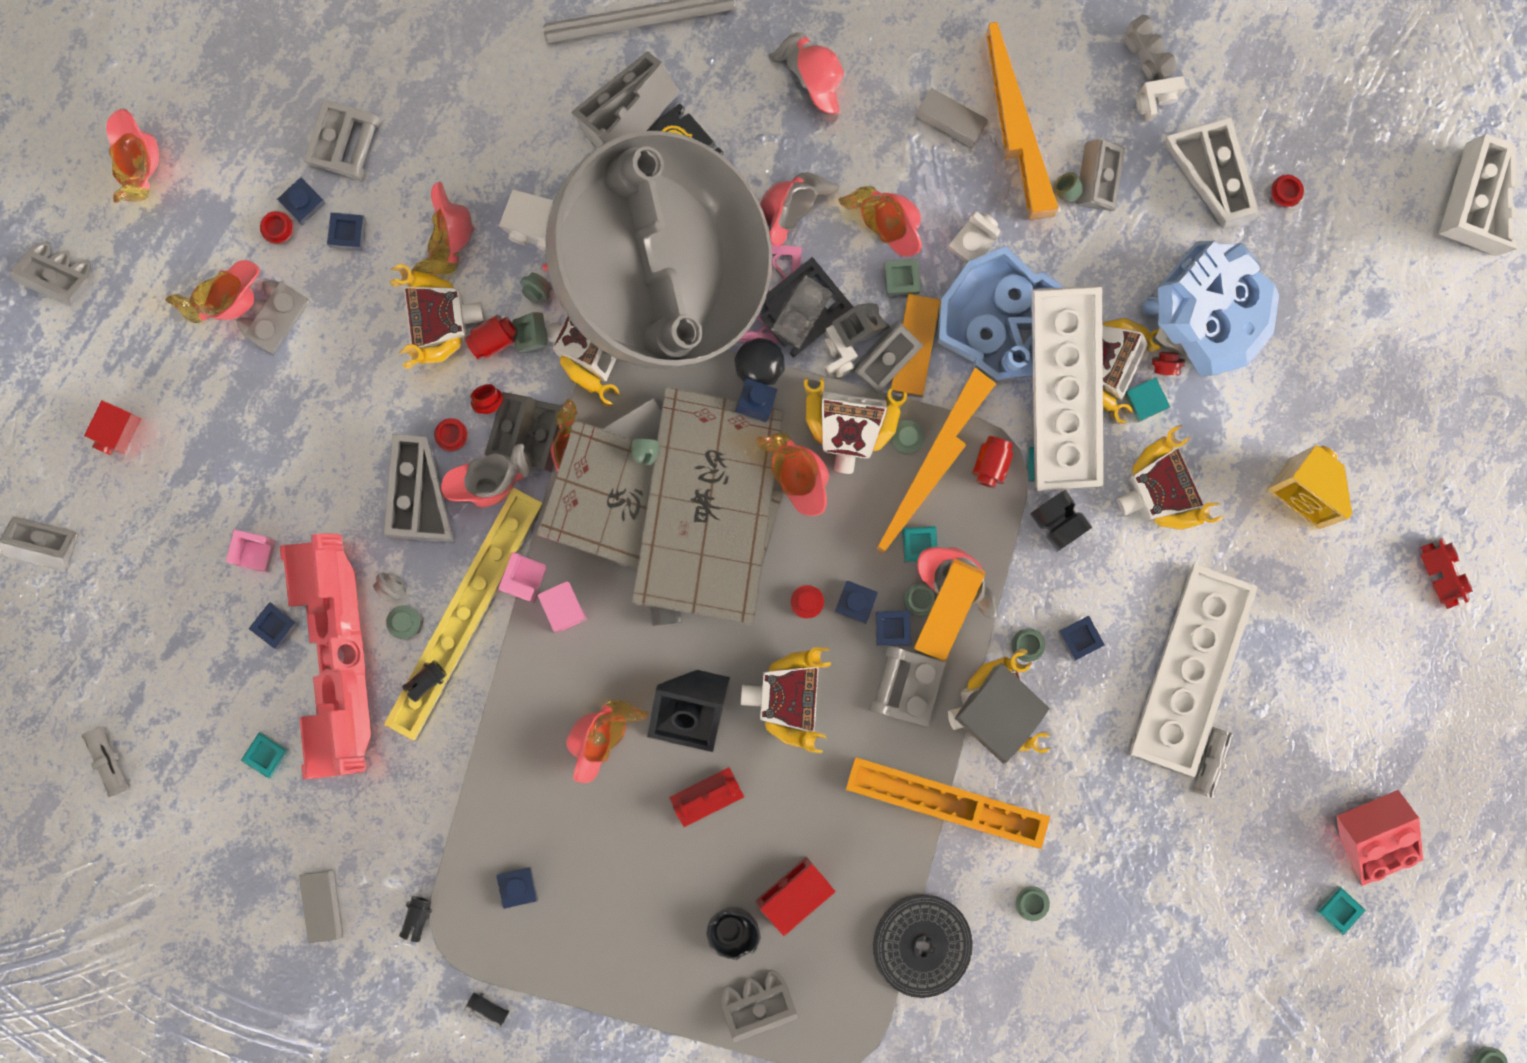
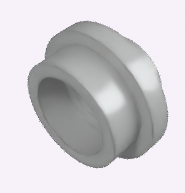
M380 572L376 576L373 588L382 599L393 603L396 599L401 600L405 596L404 583L397 575L392 572L388 574Z

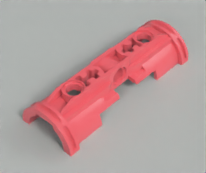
M340 534L311 535L312 542L280 546L281 561H284L288 607L306 605L309 643L317 644L319 676L313 677L317 715L299 717L304 764L301 765L303 780L366 772L364 755L371 737L363 643L360 631L355 571L344 554L343 538ZM339 648L344 653L343 663H341L337 657V651Z

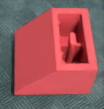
M1399 790L1337 815L1340 840L1362 886L1373 881H1380L1387 875L1404 868L1413 867L1418 862L1423 861L1419 817Z

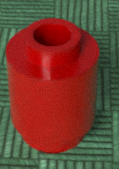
M496 314L470 330V335L465 337V341L476 359L481 360L484 357L489 359L515 343L513 335L517 334V331L507 316L502 318Z
M988 436L986 443L981 444L972 474L977 477L976 482L989 488H995L996 484H1004L1014 455L1011 451L1013 447L1011 442L998 437Z

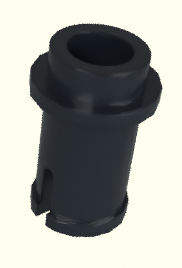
M435 660L431 663L425 662V668L402 685L405 692L409 691L407 695L414 702L419 701L437 683L440 685L444 683L443 678L447 674Z
M412 896L411 900L406 902L408 910L399 934L401 938L407 940L411 927H414L411 941H421L427 915L432 912L429 899Z
M473 992L464 1011L469 1013L468 1017L471 1018L473 1015L499 1031L510 1011L484 998V993L481 992L479 995Z

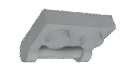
M323 99L304 162L307 165L362 181L365 170L362 169L374 130L379 128L382 118L370 112ZM355 121L362 123V127L351 162L348 164L342 162V158Z
M887 646L885 656H887L886 665L876 700L871 702L869 711L928 728L946 662ZM900 661H904L910 664L898 707L895 708L888 704Z

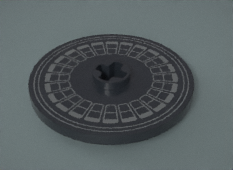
M929 894L912 895L893 904L880 919L873 939L874 960L881 976L895 990L915 998L934 997L948 991L957 984L969 966L973 948L971 930L961 911L949 901ZM925 939V942L930 944L929 950H923L920 955V950L916 948L917 942H923Z

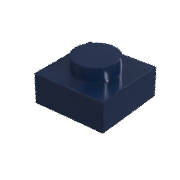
M302 177L277 198L301 225L326 204Z
M331 212L327 238L329 248L362 251L366 221L364 215Z
M746 378L742 385L735 412L767 422L771 414L777 388Z
M847 580L835 613L867 624L878 592Z
M269 602L248 629L271 647L278 650L297 626L298 622L276 605Z
M910 611L875 612L876 646L911 645Z
M1086 616L1058 631L1073 661L1105 646L1090 616Z
M531 867L496 875L503 909L538 901Z

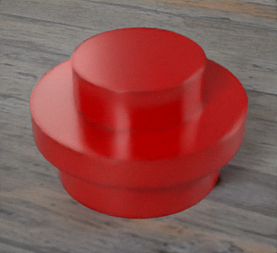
M1282 175L1272 183L1270 195L1278 206L1290 208L1302 200L1304 187L1297 177Z
M281 211L269 212L260 222L261 235L269 243H285L293 234L294 226L292 220Z
M1163 351L1159 352V357L1152 358L1151 364L1155 365L1154 373L1180 375L1181 368L1185 367V360L1179 358V353Z
M492 384L477 387L470 396L471 407L478 414H491L503 402L501 391Z
M448 418L442 420L436 426L434 438L441 449L454 452L466 444L468 431L461 421Z
M803 585L793 592L790 600L791 608L797 616L811 619L822 611L824 597L818 588L811 585Z

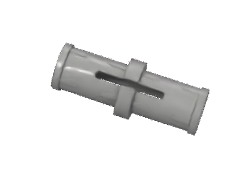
M97 727L81 736L94 761L91 763L94 771L98 770L108 793L107 795L111 797L124 792L129 786L117 763L119 760L118 754L112 752L103 727Z
M1212 727L1208 746L1200 761L1202 764L1193 792L1214 798L1222 769L1226 770L1227 763H1225V759L1234 735L1233 733Z

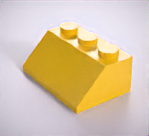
M1316 444L1289 458L1267 488L1269 492L1319 529L1347 520L1352 515L1345 465L1337 460L1339 456L1332 449L1324 445L1319 447Z

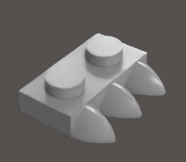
M1141 15L1129 23L1124 33L1126 35L1125 42L1132 53L1138 54L1143 62L1142 69L1149 80L1157 81L1172 78L1177 68L1175 57L1169 52L1164 53L1165 47L1162 36L1152 34L1153 27L1150 17Z
M48 241L32 246L11 269V280L71 307L89 285L90 261H79L69 268L71 256L68 250L56 253L48 258L51 251Z
M270 280L262 282L263 290L269 299H254L251 307L256 318H239L236 321L244 337L274 356L311 301L283 282Z
M769 970L765 982V991L757 981L747 978L743 990L744 999L733 988L725 987L722 993L721 1005L734 1043L799 1019L787 983L776 971Z

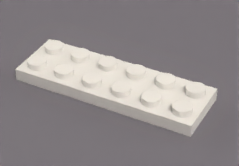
M1100 285L1032 289L1035 488L1037 491L1103 486L1102 287Z
M1196 564L1192 565L1129 755L1191 777L1196 776L1258 586Z

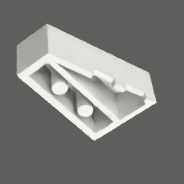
M1232 117L1166 136L1165 147L1223 229L1256 220L1259 210Z
M1489 134L1479 136L1465 144L1439 231L1440 235L1494 256L1517 249V239H1514L1513 219L1517 218V208L1513 207V188L1516 187V151L1514 144Z
M512 190L499 227L509 234V240L524 246L527 243H531L545 251L547 220L553 200Z

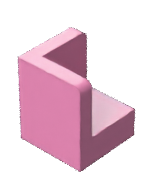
M234 529L226 563L268 573L276 540Z
M512 552L498 590L534 603L547 567L545 564Z
M564 582L538 594L555 633L588 620L569 582Z

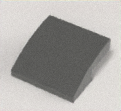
M502 392L503 402L497 409L484 455L499 453L511 457L514 446L523 444L524 452L528 456L532 468L552 473L554 463L550 450L551 445L560 432L559 426H565L570 409L563 405L537 401L528 396Z
M1000 663L993 667L980 689L970 694L954 719L1004 764L1027 741L1050 708L1006 666Z

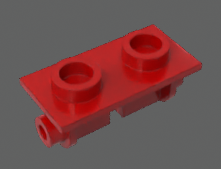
M1441 538L1439 540L1440 547L1435 548L1433 542L1420 547L1422 551L1420 557L1429 576L1442 572L1444 578L1432 583L1439 597L1440 604L1444 603L1446 609L1459 605L1457 598L1463 597L1465 603L1469 602L1470 597L1468 594L1473 592L1466 573L1460 575L1455 562L1460 561L1453 543L1446 544L1445 539Z
M728 767L670 796L669 799L678 819H680L683 827H686L744 798V795L731 768Z

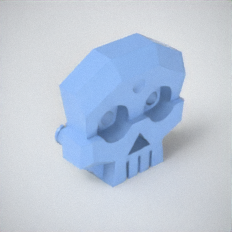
M1215 240L1197 241L1188 252H1185V255L1182 256L1178 264L1157 287L1158 296L1147 297L1148 301L1144 300L1142 308L1147 317L1159 316L1158 325L1174 344L1181 343L1200 376H1212L1247 367L1274 334L1279 293L1275 284L1259 271V262L1243 243L1218 244Z
M1007 246L968 261L940 301L937 343L974 362L973 370L974 368L978 369L995 383L1011 378L1032 379V333L1023 344L1019 330H1032V289L1059 288L1064 286L1044 272L1036 275ZM1011 290L1017 291L1020 299H1010L1008 292ZM988 330L991 333V339L983 340L980 337V331Z

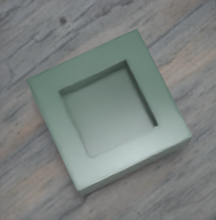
M918 259L884 262L887 296L920 294Z
M532 312L512 320L517 334L514 335L516 352L527 353L547 346L543 313Z

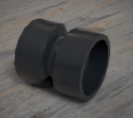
M1066 489L1030 513L1040 529L1048 530L1046 538L1056 552L1092 528L1082 512H1075L1076 503Z

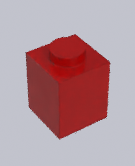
M101 400L84 436L94 440L93 448L110 456L113 450L125 454L142 418Z

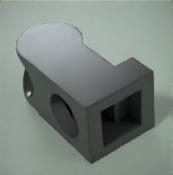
M873 303L859 304L832 321L846 348L852 347L861 341H869L890 328L889 324L881 318L879 306Z

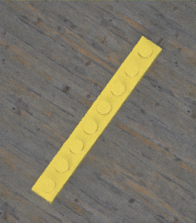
M513 487L408 681L424 669L425 662L431 663L435 660L447 674L443 678L444 683L441 685L437 683L417 702L409 698L407 695L409 691L405 692L402 690L384 723L385 726L412 740L417 739L497 592L512 552L518 553L543 505L542 502Z

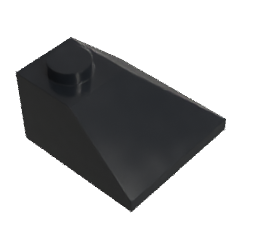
M694 670L658 684L655 691L647 737L713 752L730 677Z

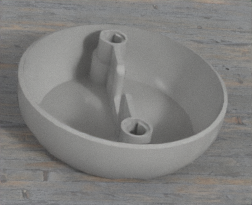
M640 131L623 135L601 145L589 153L566 177L553 200L547 220L545 251L548 273L562 308L572 323L589 341L612 357L626 363L645 368L670 369L688 367L709 360L723 353L742 338L758 317L765 302L771 279L772 246L769 228L760 203L748 182L727 159L706 144L691 137L665 131Z

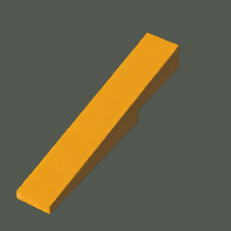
M992 22L988 25L986 40L1005 159L1017 157L1019 159L1028 221L1054 217L1059 209L998 22Z
M974 368L876 548L882 554L967 445L956 436L996 385L994 381L978 369Z
M857 757L854 759L845 789L1038 849H1042L1050 821V816Z

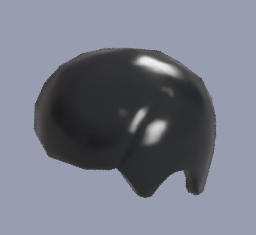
M756 338L745 342L738 350L734 360L737 375L743 382L748 378L765 385H774L785 370V358L781 348L772 340Z
M728 907L717 912L710 918L706 931L709 946L718 956L732 958L733 960H738L749 953L753 954L757 950L761 939L757 921L750 912L740 907Z

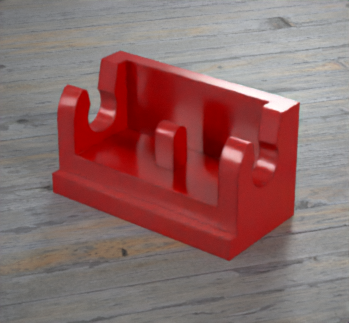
M805 857L755 901L760 910L784 937L836 891L810 859Z

